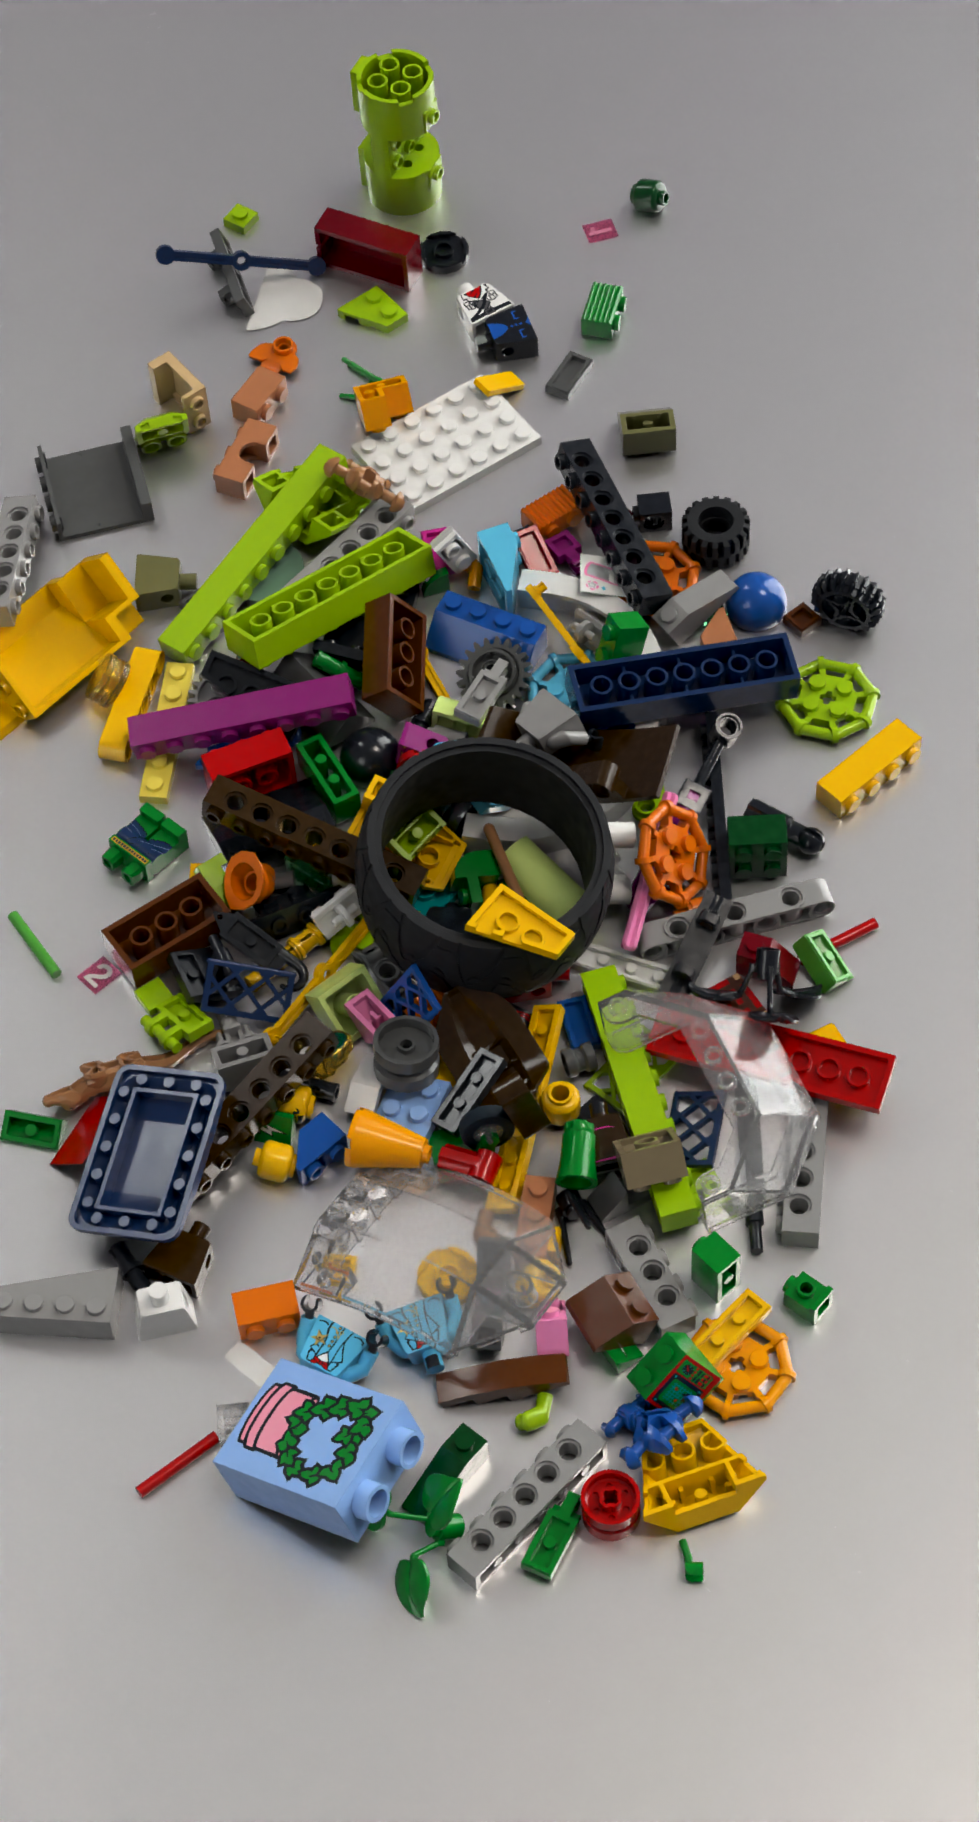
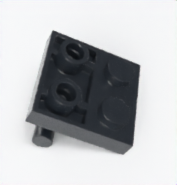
M212 934L208 937L211 947L174 951L168 954L167 962L187 1004L201 1003L208 958L235 962L229 949L223 946L218 934ZM214 965L213 976L218 983L232 973L228 967ZM235 977L221 987L229 999L237 997L244 991ZM216 990L209 995L208 1002L224 999Z

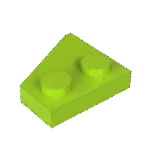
M377 285L337 309L340 318L345 319L349 316L358 319L360 325L374 327L385 333H389L408 322V314Z

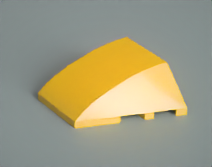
M703 1418L683 1424L687 1440L683 1443L673 1438L669 1440L674 1450L669 1455L650 1453L648 1451L642 1454L643 1518L645 1522L680 1532L739 1512L767 1480L765 1473L760 1469L757 1471L747 1462V1457L742 1453L738 1454L727 1444V1440Z

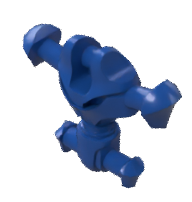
M636 1394V1399L632 1403L623 1404L618 1407L615 1417L608 1423L603 1422L601 1424V1430L604 1431L608 1438H615V1433L622 1427L634 1432V1445L622 1448L619 1457L626 1461L630 1470H635L642 1466L639 1458L645 1451L669 1455L674 1451L669 1440L673 1438L681 1443L687 1440L682 1419L690 1414L698 1418L704 1409L703 1400L698 1396L688 1395L683 1396L685 1402L674 1410L658 1408L645 1411L646 1407L650 1408L651 1403L646 1401L641 1394Z

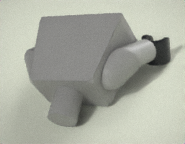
M544 688L538 692L532 701L523 703L519 716L515 721L522 735L516 743L522 742L549 754L572 745H586L592 751H599L603 746L604 738L602 736L598 737L599 732L596 729H589L587 734L578 714Z

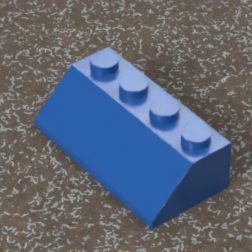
M447 590L434 611L426 639V647L431 653L458 662L461 659H469L465 654V650L475 652L474 642L483 647L484 638H487L491 644L494 643L496 636L500 638L502 644L508 638L512 642V647L519 644L522 648L520 653H527L529 658L526 662H530L533 666V669L527 672L532 673L548 647L547 626Z

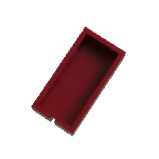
M327 207L314 227L315 241L318 245L316 247L317 256L323 258L326 267L406 292L411 291L423 272L420 235Z

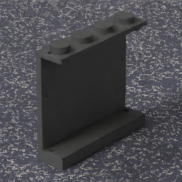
M130 425L120 427L122 442L46 459L41 445L37 446L39 457L34 458L38 474H44L43 477H39L43 493L48 492L49 494L44 499L47 511L54 513V516H49L52 531H58L61 542L155 520Z

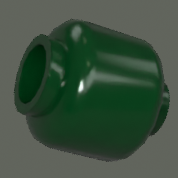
M640 179L632 186L630 192V201L636 210L653 214L661 212L664 206L668 204L670 198L665 184L660 180Z

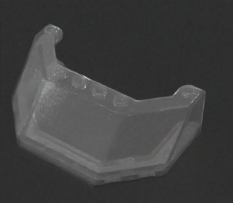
M625 989L598 1002L604 1034L611 1047L620 1053L631 1052L680 1029L733 1127L719 1167L702 1174L696 1181V1193L702 1203L700 1216L708 1234L794 1194L800 1171L805 1164L811 1147V1141L821 1120V1115L770 1023L751 1019L748 1016V1011L686 993Z

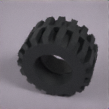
M713 496L712 499L704 497L701 502L695 501L692 503V507H688L685 510V515L682 517L683 551L693 560L699 562L701 566L705 565L706 569H712V567L724 569L726 565L729 567L735 565V561L740 562L743 559V555L747 554L750 541V518L747 515L746 509L744 507L740 508V503L737 501L731 502V498L727 497L724 499H720L719 496ZM719 531V532H723V533H721V534H711V533H708V532Z

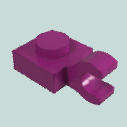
M566 529L545 540V544L556 562L561 564L566 561L572 573L576 577L579 576L582 546Z

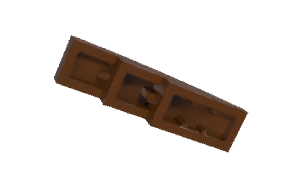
M564 1353L498 1360L436 1374L438 1404L443 1408L470 1400L481 1404L506 1396L513 1401L570 1384L567 1356Z

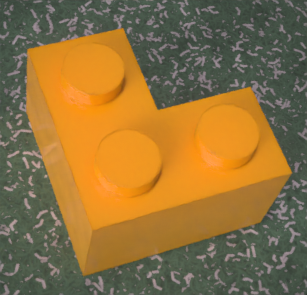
M404 375L352 387L359 418L366 432L379 433L385 431L386 427L392 426L391 417L393 419H400L408 413L414 412L408 382Z

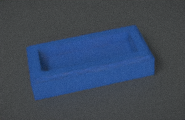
M586 995L557 1001V1004H562L565 1009L562 1024L570 1048L576 1049L580 1044L590 1041L594 1050L602 1049L601 1040L597 1033Z

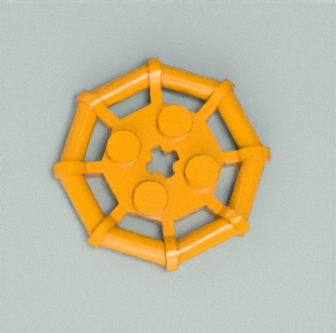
M706 1318L702 1320V1326L692 1337V1342L716 1319ZM761 1322L753 1332L768 1340L769 1343L763 1346L747 1336L716 1368L724 1380L714 1391L726 1398L725 1403L710 1394L703 1404L721 1415L723 1420L762 1412L765 1414L771 1413L774 1404L789 1384L795 1382L797 1376L796 1372L793 1371L787 1345L789 1338L785 1333H779ZM775 1351L779 1362V1370L770 1368L768 1355ZM742 1362L745 1370L738 1369L736 1372H732V1365L730 1363ZM769 1379L775 1380L776 1382L767 1394L763 1395L760 1390ZM747 1395V1398L753 1397L755 1401L733 1404V1400L739 1399V1396Z

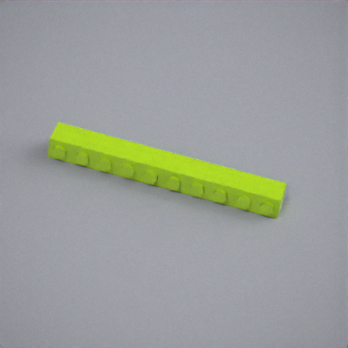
M320 443L157 639L165 656L181 663H194L201 658L204 649L211 641L218 637L223 627L222 621L236 614L237 609L244 601L250 598L259 582L267 577L272 566L282 559L290 544L299 538L304 527L311 522L312 518L316 517L322 505L331 499L333 492L340 483H344V478L334 473L331 478L327 477L323 469L325 463L334 457H339V464L348 468L344 455Z
M615 964L580 973L582 990L584 995H586L597 1033L601 1040V1048L630 1135L635 1136L672 1127L676 1132L672 1117L666 1118L664 1112L668 1111L664 1093L658 1094L656 1088L660 1086L656 1069L650 1070L648 1064L652 1062L651 1055L645 1050L647 1045L642 1046L640 1039L644 1038L641 1024L639 1021L634 1022L632 1017L636 1015L632 998L626 999L624 992L628 991L624 975H618ZM687 1167L689 1176L681 1177L682 1180L671 1185H664L663 1182L652 1184L651 1189H649L662 1233L699 1224L697 1211H701L702 1206L698 1193H692L690 1186L693 1185V1179L689 1167Z

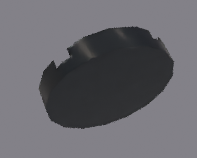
M451 231L432 233L420 244L422 266L428 271L437 274L456 272L464 267L469 260V245L466 239L462 236L461 238L456 236V233Z

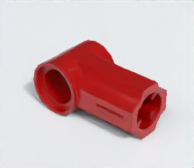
M447 1143L440 1150L437 1167L440 1171L466 1178L476 1187L491 1189L503 1163V1158L488 1149H479L475 1152Z

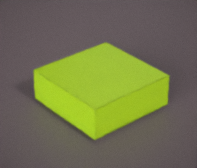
M159 977L134 991L136 999L150 1017L157 1013V1005L173 997Z

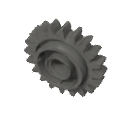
M498 636L495 637L493 644L487 638H484L483 647L474 642L475 652L465 650V654L469 659L458 661L464 667L463 670L456 671L458 677L463 678L456 682L457 686L463 689L460 694L463 697L481 669L491 670L498 658L509 662L507 666L508 673L505 678H508V682L493 706L506 708V704H510L515 709V698L522 701L525 700L521 691H531V688L525 682L534 680L532 674L527 672L533 669L532 664L526 662L529 656L526 652L520 653L522 648L519 644L512 647V642L508 638L503 644Z

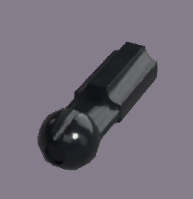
M753 798L749 802L743 816L785 813ZM786 814L788 841L797 845L804 854L814 855L822 851L825 846L823 832L815 827H806L794 821L793 817Z

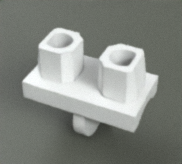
M350 883L347 887L340 888L334 893L332 899L311 912V919L327 940L346 925L349 927L354 925V919L362 913L355 886Z

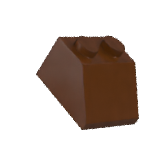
M630 1271L604 1275L569 1298L565 1303V1306L594 1353L644 1344L659 1321L658 1316Z

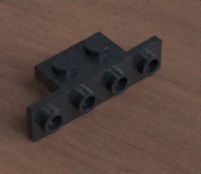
M306 884L292 886L287 892L277 896H270L261 903L254 905L253 908L257 917L250 921L275 940L281 939L306 929V925L309 922L316 925L310 917L311 912L318 906H323L334 897V893L343 887L339 884L314 894Z

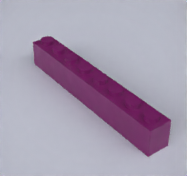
M348 673L131 716L127 717L130 748L137 760H149L158 755L168 753L179 754L188 749L207 748L212 744L222 742L233 743L238 741V739L253 737L266 730L281 727L283 732H288L297 727L317 726L321 722L331 720L342 721L351 716H356L357 711L352 682Z

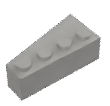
M119 1267L0 1286V1333L115 1340L124 1286Z

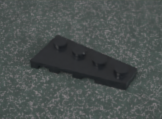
M214 650L211 651L201 672L203 679L228 697L296 683L266 670H259L253 665ZM299 727L283 732L286 739L293 742Z

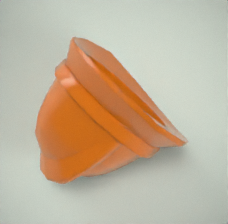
M238 852L231 857L226 867L224 892L231 910L244 911L268 899L275 890L276 876L274 869L268 864L261 863L255 852Z

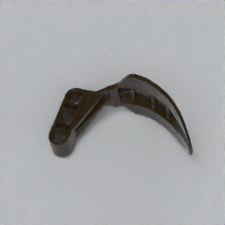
M459 985L443 994L442 1009L436 1025L440 1043L439 1053L455 1081H458L480 1047L504 1058L508 1065L496 1083L490 1087L491 1090L480 1106H502L525 1140L550 1125L549 1118L538 1103V1086L548 1072L549 1061L511 1003L496 993L469 989Z

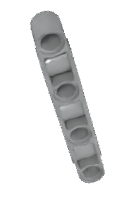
M815 878L731 899L733 901L732 907L713 946L742 939L745 931L761 934L828 915L834 910L835 903L826 881L822 878ZM697 909L644 923L638 942L642 959L655 961L676 955ZM704 921L699 923L700 925L712 930V926Z

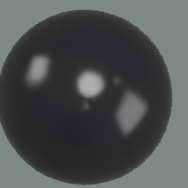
M377 727L359 729L345 740L340 751V763L355 786L367 789L375 774L385 779L390 777L391 770H396L397 767L395 760L398 741L392 734Z

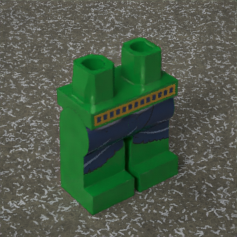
M148 802L139 809L140 814L128 826L121 828L116 835L114 834L108 839L110 848L102 855L103 865L111 871H114L121 864L126 866L121 870V876L131 886L141 879L149 883L155 874L162 871L189 848L187 830L170 818H166L162 812Z

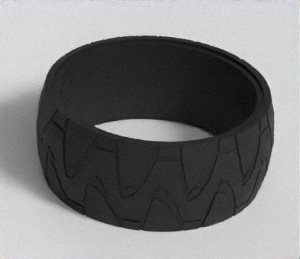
M471 737L443 742L419 752V755H414L398 767L385 781L368 807L357 840L354 860L355 887L362 915L374 941L377 942L384 955L396 967L405 972L412 964L416 963L429 987L442 993H446L459 985L469 989L496 993L503 998L523 995L525 992L529 993L541 988L543 985L545 986L568 970L585 952L599 931L607 912V907H609L615 867L614 847L608 821L597 797L590 787L586 785V782L575 771H571V768L564 762L545 751L537 750L536 747L522 742L516 743L513 740L494 737ZM453 803H495L517 809L545 824L564 842L577 862L582 876L584 894L565 915L557 920L576 933L574 940L561 956L554 960L487 937L459 933L433 922L416 910L394 885L383 858V851L389 841L402 827L417 816L437 807Z

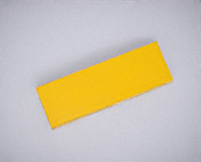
M747 1288L693 1343L716 1369L772 1312V1307Z

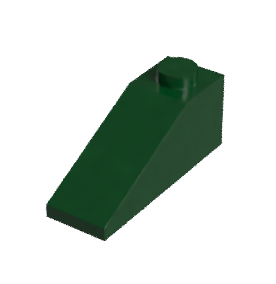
M462 1423L440 1447L403 1502L402 1508L409 1514L427 1516L428 1511L423 1505L422 1493L428 1476L434 1473H441L450 1477L463 1479L462 1488L489 1458L488 1441Z

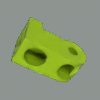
M221 852L197 866L194 873L196 875L200 872L230 909L224 892L225 872L223 867L226 865L227 860Z

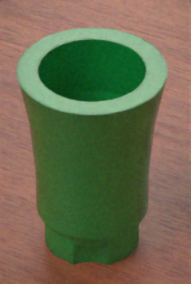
M573 1119L572 1121L565 1122L559 1167L555 1183L558 1186L571 1190H588L598 1186L594 1123L582 1119Z

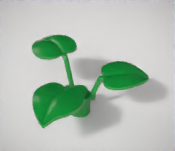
M441 1473L429 1475L423 1487L422 1502L428 1511L427 1516L393 1512L387 1509L381 1520L376 1523H370L367 1527L371 1531L383 1529L386 1523V1516L425 1522V1532L435 1542L413 1552L410 1555V1560H401L398 1563L395 1575V1587L399 1600L406 1610L418 1618H424V1607L430 1588L429 1570L425 1562L418 1559V1557L437 1547H444L445 1540L461 1538L465 1530V1523L461 1514L453 1513L463 1479ZM390 1491V1502H389V1506H390L391 1498H392V1496H391V1491Z

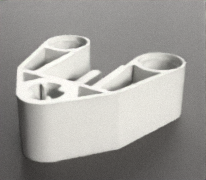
M608 822L615 858L613 889L609 905L630 904L632 884L625 875V872L617 865L621 860L618 850L619 848L635 847L636 827L634 822Z

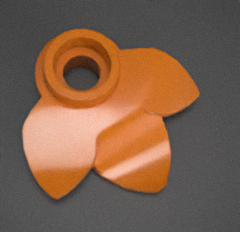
M287 336L278 337L273 343H262L249 353V358L261 362L260 366L276 373L283 371L291 374L297 369L299 359L296 356L297 346Z

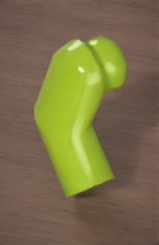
M547 1392L538 1393L535 1408L516 1416V1428L520 1431L530 1432L545 1426L549 1421L553 1396Z

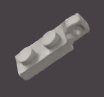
M498 658L491 670L481 669L455 707L454 716L479 727L487 716L489 708L495 704L506 687L508 678H505L508 673L507 666L509 662Z

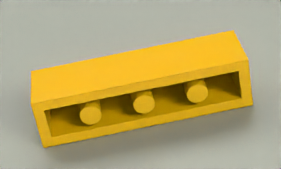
M896 718L817 782L816 800L839 819L848 812H854L863 800L868 796H874L888 780H894L905 766L913 764L919 759L922 737Z

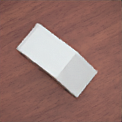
M365 1053L351 1081L344 1111L355 1114L357 1109L360 1110V1107H363L375 1113L377 1112L382 1089L387 1090L388 1088L384 1087L376 1078L373 1066L374 1055Z

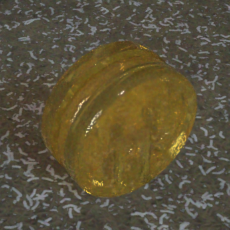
M108 653L93 672L85 691V697L95 701L103 708H108L116 700L127 681L131 669L130 663L121 660L112 653Z

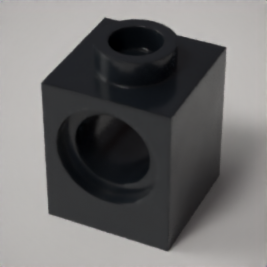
M669 491L638 494L637 506H632L633 520L639 523L640 533L672 530V508Z

